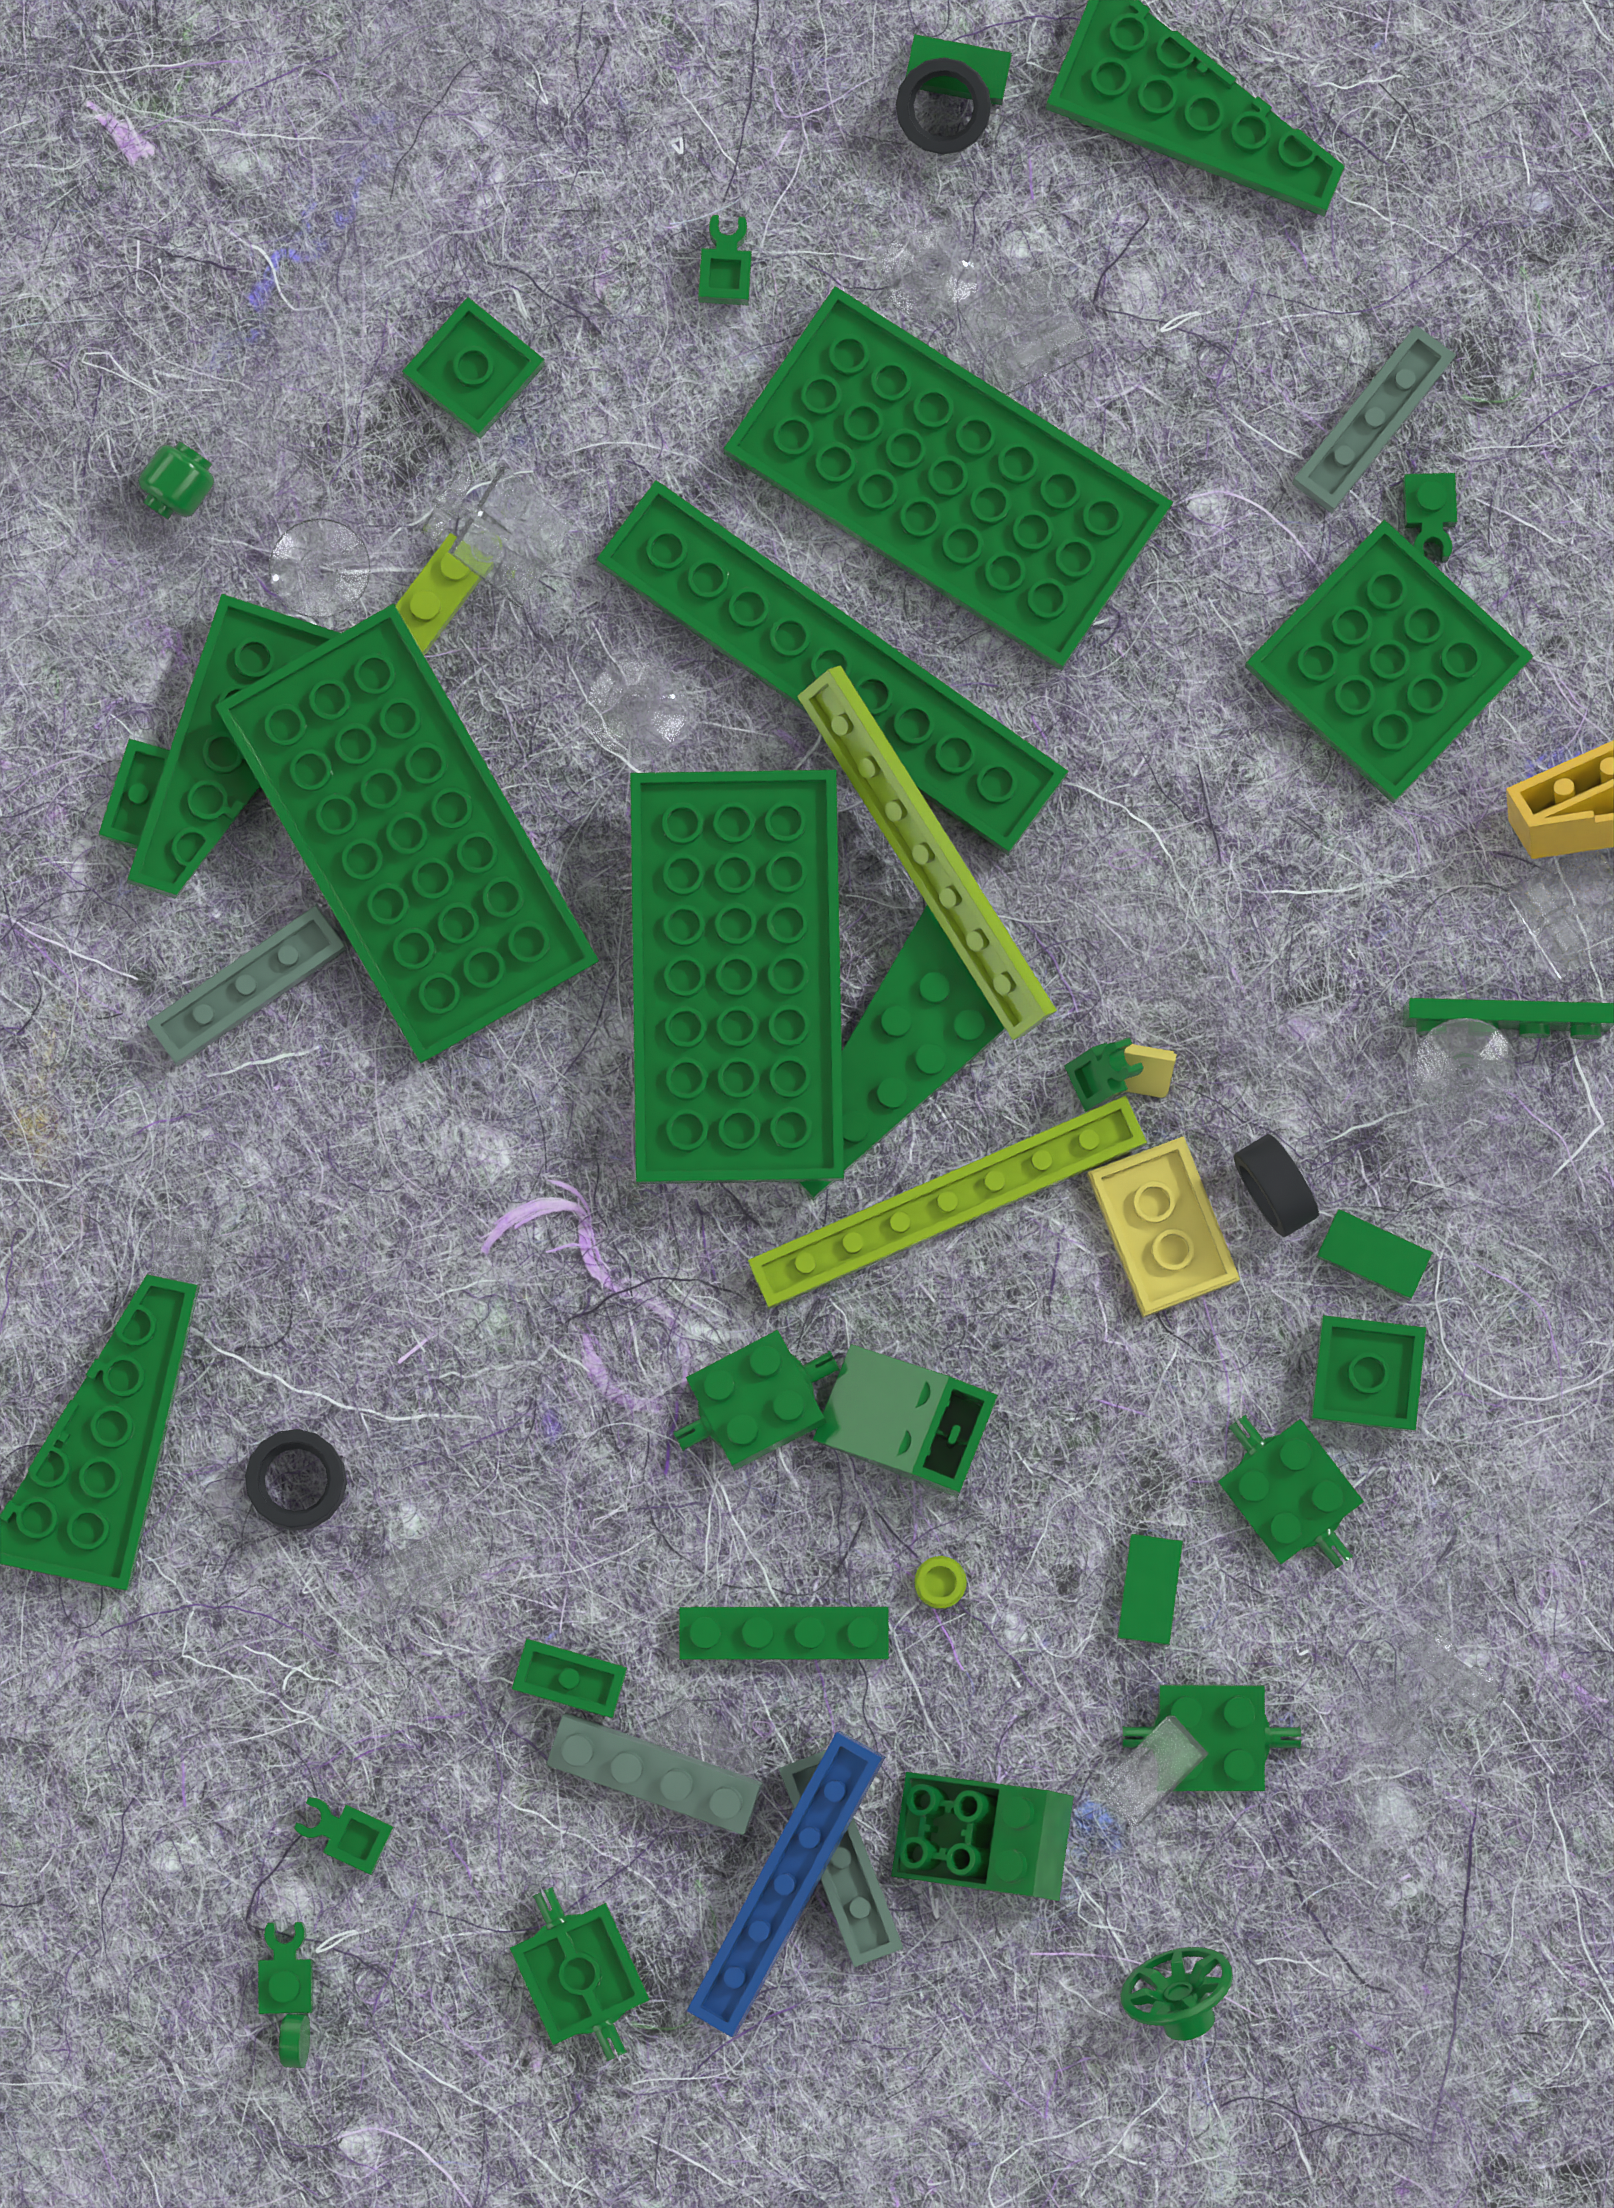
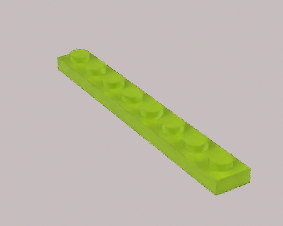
M841 665L828 669L797 696L1011 1039L1016 1040L1025 1036L1054 1014L1057 1009Z
M1123 1096L748 1260V1264L769 1310L1143 1147L1147 1144V1141L1127 1097Z

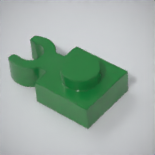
M712 215L709 222V235L716 249L701 248L698 302L749 306L752 251L738 250L747 238L746 218L739 216L737 231L732 235H725L719 230V215Z
M1455 473L1404 474L1402 479L1404 527L1419 528V534L1413 546L1424 555L1423 545L1429 542L1435 543L1441 550V562H1447L1452 553L1453 546L1451 538L1443 531V527H1455L1457 524Z
M1123 1038L1109 1044L1106 1042L1092 1047L1064 1065L1085 1112L1106 1104L1126 1091L1128 1088L1124 1080L1137 1076L1143 1071L1144 1067L1141 1062L1130 1066L1125 1060L1124 1051L1133 1044L1130 1038Z
M308 1797L306 1804L320 1811L321 1821L313 1828H308L296 1822L294 1829L300 1835L307 1838H318L321 1836L329 1838L323 1853L369 1875H373L395 1827L349 1805H345L340 1818L333 1815L330 1806L325 1801Z
M295 1922V1936L291 1942L286 1944L280 1942L276 1937V1923H267L264 1936L267 1945L273 1950L274 1960H258V2014L313 2013V1959H298V1950L306 1939L304 1923Z

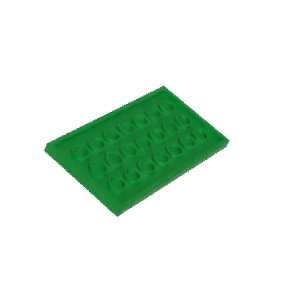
M834 286L723 448L724 455L1060 671L1064 669L1173 505V501L836 286Z
M394 603L214 705L420 1064L600 962Z
M836 770L630 773L636 1184L844 1181Z

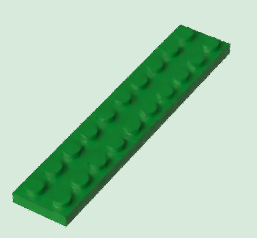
M655 480L596 559V564L805 713L807 711L797 696L828 669L841 665L920 793L1007 856L1010 855L1068 775L1069 771L657 480Z

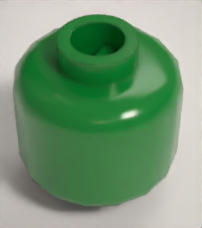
M178 441L175 447L171 445L160 446L138 478L141 489L148 494L143 503L167 520H169L173 512L182 517L192 516L214 485V478L208 471L212 463L180 441Z

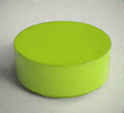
M935 1556L924 1561L919 1566L914 1578V1588L918 1598L925 1605L934 1609H946L954 1606L964 1595L967 1585L966 1574L962 1566L954 1559L946 1556Z

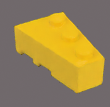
M1614 740L1506 788L1508 821L1531 859L1614 847Z

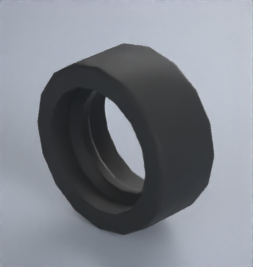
M945 57L927 60L912 69L899 86L895 104L898 124L908 140L924 151L941 155L961 152L977 142L988 126L992 109L989 89L980 74L963 61ZM940 76L956 78L965 84L972 95L974 106L972 117L966 127L955 135L945 137L932 135L923 129L916 119L914 110L916 94L922 85L930 79Z
M1266 1134L1235 1153L1233 1156L1235 1166L1245 1187L1263 1216L1279 1235L1287 1237L1319 1216L1318 1205L1303 1175L1285 1148L1275 1137Z
M301 1429L279 1431L263 1440L250 1456L245 1473L247 1495L256 1511L275 1526L293 1531L314 1528L330 1519L341 1505L347 1486L345 1465L335 1448L318 1434ZM301 1449L311 1452L320 1459L326 1469L327 1484L324 1494L316 1504L304 1510L292 1511L281 1508L272 1501L266 1489L265 1477L268 1466L276 1456L288 1450Z

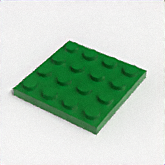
M1384 519L1246 662L1245 668L1394 804L1531 662L1534 656Z

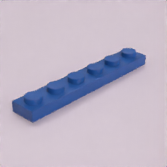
M842 1731L835 1733L686 2010L687 2012L730 2037L737 2035L886 1757Z

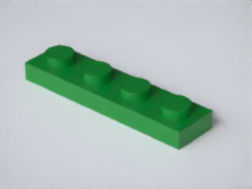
M1409 998L1403 1006V1027H1416V1034L1423 1036L1446 1035L1447 1028L1468 1029V1035L1473 1037H1494L1499 1035V1029L1519 1030V1037L1547 1038L1550 1037V1031H1570V1038L1593 1040L1601 1038V1032H1608L1614 1026V1003Z
M679 1607V1660H889V1607Z

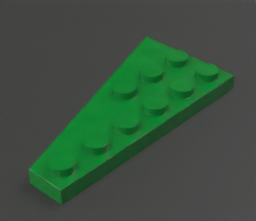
M1140 0L1088 1L1047 100L1046 110L1323 217L1326 216L1345 167L1341 162L1300 129H1293L1271 111L1272 107L1259 96L1255 98L1237 84L1236 78L1181 33L1177 30H1170L1150 14V9Z
M221 594L127 878L128 884L176 899L260 788L258 780L214 705L339 635V632Z
M928 905L922 912L842 1050L844 1173L1006 1031ZM805 1181L797 1183L814 1201L835 1181Z
M148 1274L145 1276L114 1327L115 1331L99 1357L95 1358L76 1395L69 1401L28 1468L29 1472L12 1500L8 1501L0 1514V1565L130 1592L200 1287L198 1285Z

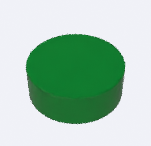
M287 2014L283 2018L280 2027V2063L285 2068H304L308 2060L310 2048L309 2017L303 2014Z

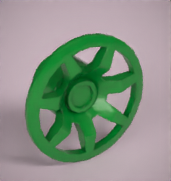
M1183 1947L1163 1952L1142 1963L1128 1976L1120 1994L1122 2007L1131 2019L1139 2023L1163 2026L1166 2035L1173 2040L1187 2041L1198 2038L1208 2032L1214 2025L1215 2014L1213 2007L1225 1997L1232 1985V1967L1228 1959L1221 1953L1205 1947ZM1184 1957L1203 1958L1195 1963L1191 1974L1186 1973ZM1171 1960V1976L1165 1978L1159 1971L1153 1969L1157 1965ZM1216 1965L1221 1967V1978L1206 1976ZM1140 1979L1155 1989L1154 1991L1142 1988L1132 1993V1989ZM1135 2005H1153L1149 2013L1135 2007Z

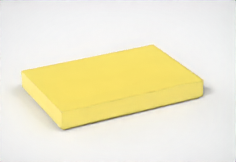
M1184 1136L1087 1173L1142 1318L1240 1281Z

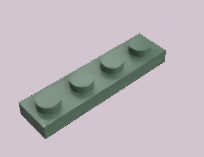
M1415 325L1294 477L1292 484L1332 514L1451 365L1456 354Z
M315 905L146 1023L178 1067L347 949Z
M567 1712L561 1718L546 1764L547 1766L743 1836L747 1832L763 1784L761 1781Z
M826 1750L779 1768L794 1809ZM853 1817L821 1877V1882L854 1967L901 1950L903 1945Z

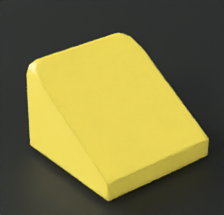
M1135 1044L1127 1047L1124 1051L1126 1062L1130 1066L1141 1062L1144 1069L1139 1075L1124 1080L1128 1088L1125 1092L1159 1098L1166 1097L1177 1054H1174V1051Z

